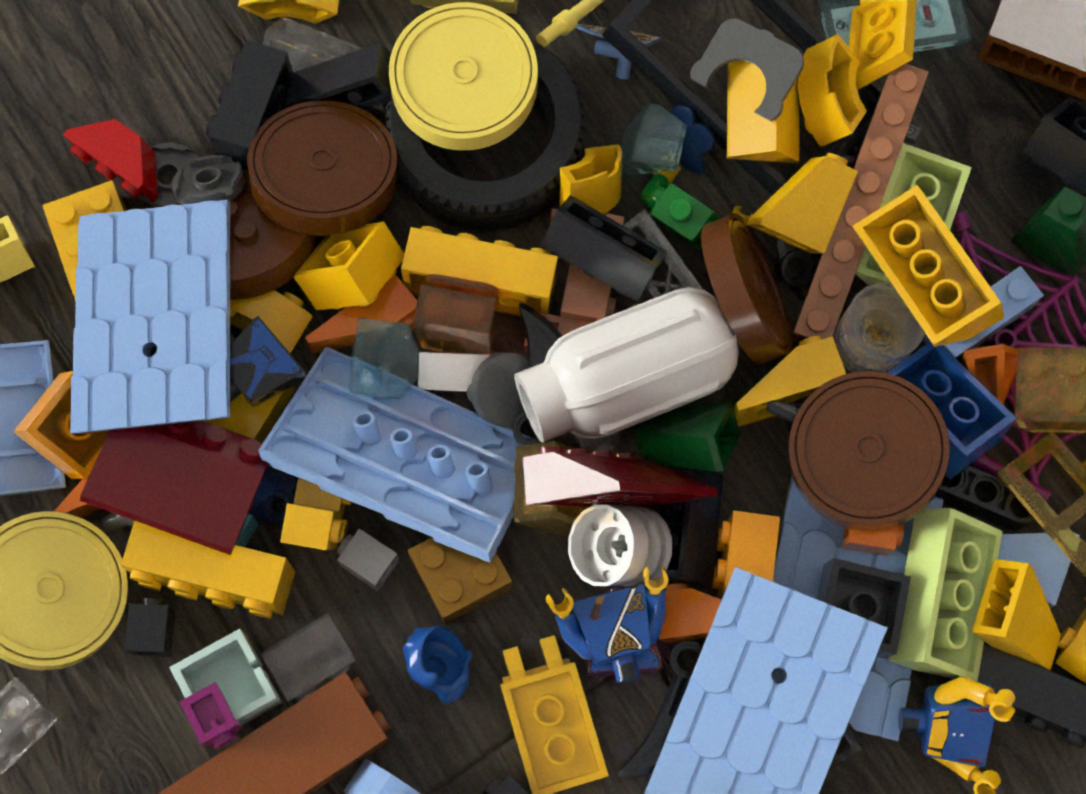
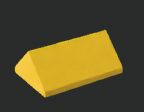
M746 61L728 63L727 159L798 163L800 105L798 79L783 102L781 115L776 120L770 122L754 113L762 103L766 92V81L762 71L754 64Z

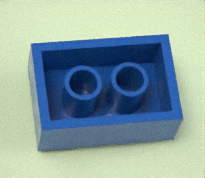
M930 342L887 372L888 374L903 378L921 389L933 401L941 413L949 437L950 453L945 475L950 480L997 445L1017 419L943 346L934 347Z

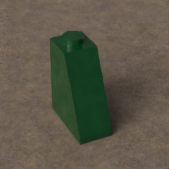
M1064 187L1030 215L1013 236L1011 243L1074 277L1086 262V197Z
M731 401L676 408L641 422L635 430V442L638 449L643 451L645 460H652L665 466L714 472L724 471L740 437Z

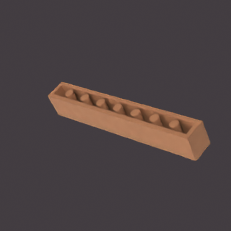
M904 64L887 74L853 169L857 170L858 173L825 254L820 256L792 332L793 341L800 342L812 336H820L821 339L833 336L865 248L864 243L852 226L877 211L881 205L929 71Z

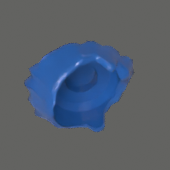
M436 625L426 628H415L412 636L407 638V642L403 647L407 671L410 677L425 689L434 691L443 703L448 704L456 701L465 693L469 686V664L473 656L472 651L467 650L462 644L461 638L454 635L446 627Z

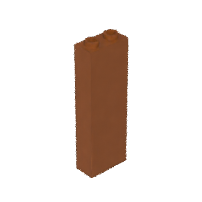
M344 672L158 794H311L389 743L390 740L385 733L391 728L379 709L372 713L364 700L370 697V694L357 676L351 680L348 674Z

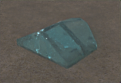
M648 104L642 107L625 129L621 147L622 176L678 170L687 125L661 105Z
M358 318L351 356L349 393L400 399L417 380L419 373V350L412 336L410 326L407 324Z

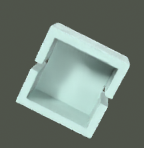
M241 629L169 667L185 698L214 682L218 683L235 718L240 721L241 725L282 703L267 672L261 668L263 665L248 636Z

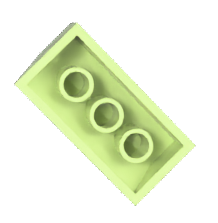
M903 143L879 209L918 185L950 230L972 167ZM865 246L855 274L879 295L902 300Z
M952 508L924 509L914 517L904 575L911 576L897 654L889 657L888 661L915 671L954 679L964 676L978 681L984 641L971 631L993 561L998 559L1002 530Z

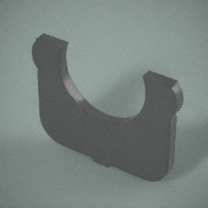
M740 19L726 20L718 28L702 59L692 66L690 79L708 89L712 76L722 66L734 61H746L754 64L762 71L766 81L764 99L754 113L772 122L781 115L783 102L803 70V55L797 48L776 38L774 33L766 29L760 30Z

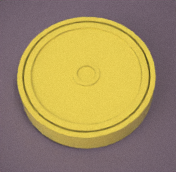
M470 2L449 3L424 12L407 25L393 47L389 62L392 98L397 112L404 123L423 140L442 148L460 151L489 147L513 134L523 124L532 110L538 87V64L534 47L521 26L511 17L495 8Z
M42 511L19 516L0 526L1 659L30 670L62 669L89 658L112 636L121 620L127 602L126 569L121 566L122 558L116 546L95 525L75 515Z

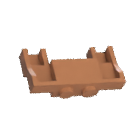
M552 208L550 224L558 209ZM604 214L619 224H624V216ZM570 263L560 316L546 313L540 314L551 322L561 335L564 336L572 330L613 315L616 298H610L611 286L597 278L588 276L582 269ZM525 338L524 352L528 353L527 338Z

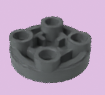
M494 352L476 369L472 382L467 388V398L473 403L478 415L487 423L494 426L511 428L518 415L525 412L516 388L514 375L529 368V359L517 353Z

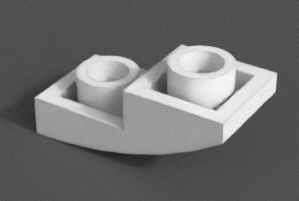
M419 352L418 387L423 390L467 391L476 369L491 354Z

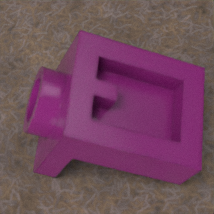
M216 682L179 702L200 744L207 748L213 745L215 749H219L228 745L237 738L235 732L243 728L240 721L235 718Z

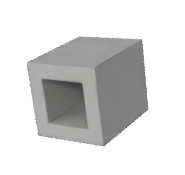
M360 528L354 536L351 534L347 535L337 550V553L340 555L337 559L340 566L376 591L380 590L400 561L396 552Z

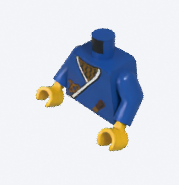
M661 566L662 575L657 580L649 579L648 567L643 569L644 582L648 588L646 591L644 584L573 602V598L568 591L562 588L565 599L558 605L554 604L549 594L546 596L547 604L553 613L556 614L555 619L564 642L582 659L593 660L595 666L612 663L618 684L640 678L635 656L649 653L651 644L659 640L666 617V595L664 588L668 584V576L663 566Z

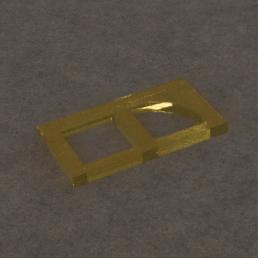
M1052 431L1006 467L999 469L997 475L1086 578V542L1069 529L1073 523L1086 514V468L1055 432ZM1049 453L1056 458L1085 492L1083 496L1059 515L1055 513L1023 475L1024 472Z

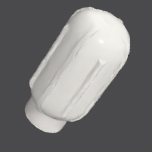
M687 287L674 290L572 330L553 344L548 350L543 363L515 373L514 379L526 416L540 442L548 441L568 432L578 437L595 439L614 434L719 390L728 382L736 369L739 346L736 335L733 334L715 297L701 288Z

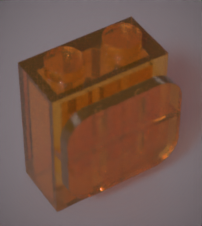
M438 274L427 275L424 285H421L414 316V326L419 348L446 353L492 354L498 327L499 289L493 285Z

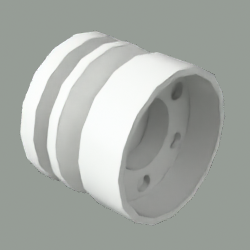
M608 504L593 505L582 511L574 521L568 537V554L572 567L579 577L593 586H638L644 584L646 587L642 574L643 569L648 567L649 579L657 580L661 577V566L667 570L672 556V537L668 525L657 512L647 507Z

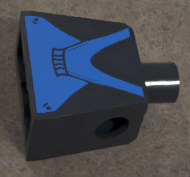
M259 316L255 317L230 345V403L242 394L252 407H256L306 378L303 368Z

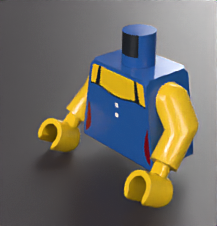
M960 676L944 684L926 688L921 709L900 708L898 717L899 730L901 732H918L923 753L943 764L967 782L971 780L976 782L973 787L975 794H996L994 789H997L1001 783L999 774L993 770H986L982 773L979 771V768L986 766L995 719L1007 722L1015 713V708L1012 707L1015 695L1009 689H1002L995 694L990 682H977Z

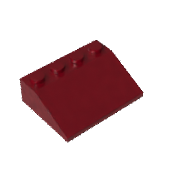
M205 421L110 430L79 501L231 555L265 480L270 463L263 461L260 457L258 450L263 442Z
M546 446L539 448L538 455L523 457L526 505L589 508L593 505L608 504L651 507L717 497V488L652 460L636 459V453L612 455V451H594L588 455V449L586 448L564 450L563 453L562 446Z

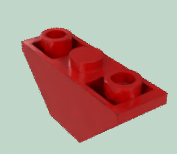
M116 119L71 128L64 132L63 136L73 145L70 152L86 164L90 160L97 163L95 169L109 181L115 178L121 180L122 184L120 187L136 200L141 195L152 203L157 200L155 152L138 134Z

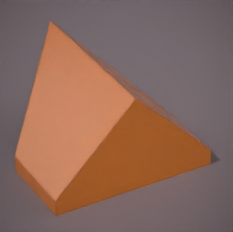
M999 344L965 350L957 360L1004 405V401L1026 351Z

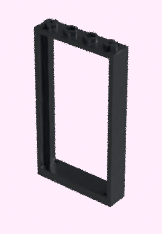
M632 0L610 23L602 36L675 105L691 107L694 111L695 122L708 126L716 139V143L727 152V122L627 29L653 1ZM750 0L804 52L825 40L784 0ZM871 83L858 90L860 100L867 110L866 114L854 132L838 139L824 156L827 153L839 156L854 155L860 149L863 142L861 137L867 131L881 93ZM734 159L772 195L788 181L768 161Z

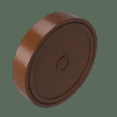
M310 101L281 110L258 129L248 150L247 164L250 187L256 203L274 222L302 234L316 236L337 235L353 231L368 224L388 206L397 185V152L391 134L372 114L343 102Z
M248 169L244 170L246 184L242 192L230 201V300L260 296L289 282L312 254L316 244V235L302 234L282 227L260 209L251 191Z
M736 213L704 225L701 231V243L707 272L721 310L733 334L736 335L738 343L749 358L759 365L788 355L793 349V336L788 312L774 272L756 236L743 218Z
M860 371L844 374L817 388L805 400L797 412L789 438V461L792 476L805 501L818 514L832 523L860 531H879L893 528L906 523L920 514L935 498L942 485L950 453L948 431L943 417L933 401L911 382L892 374L877 371Z

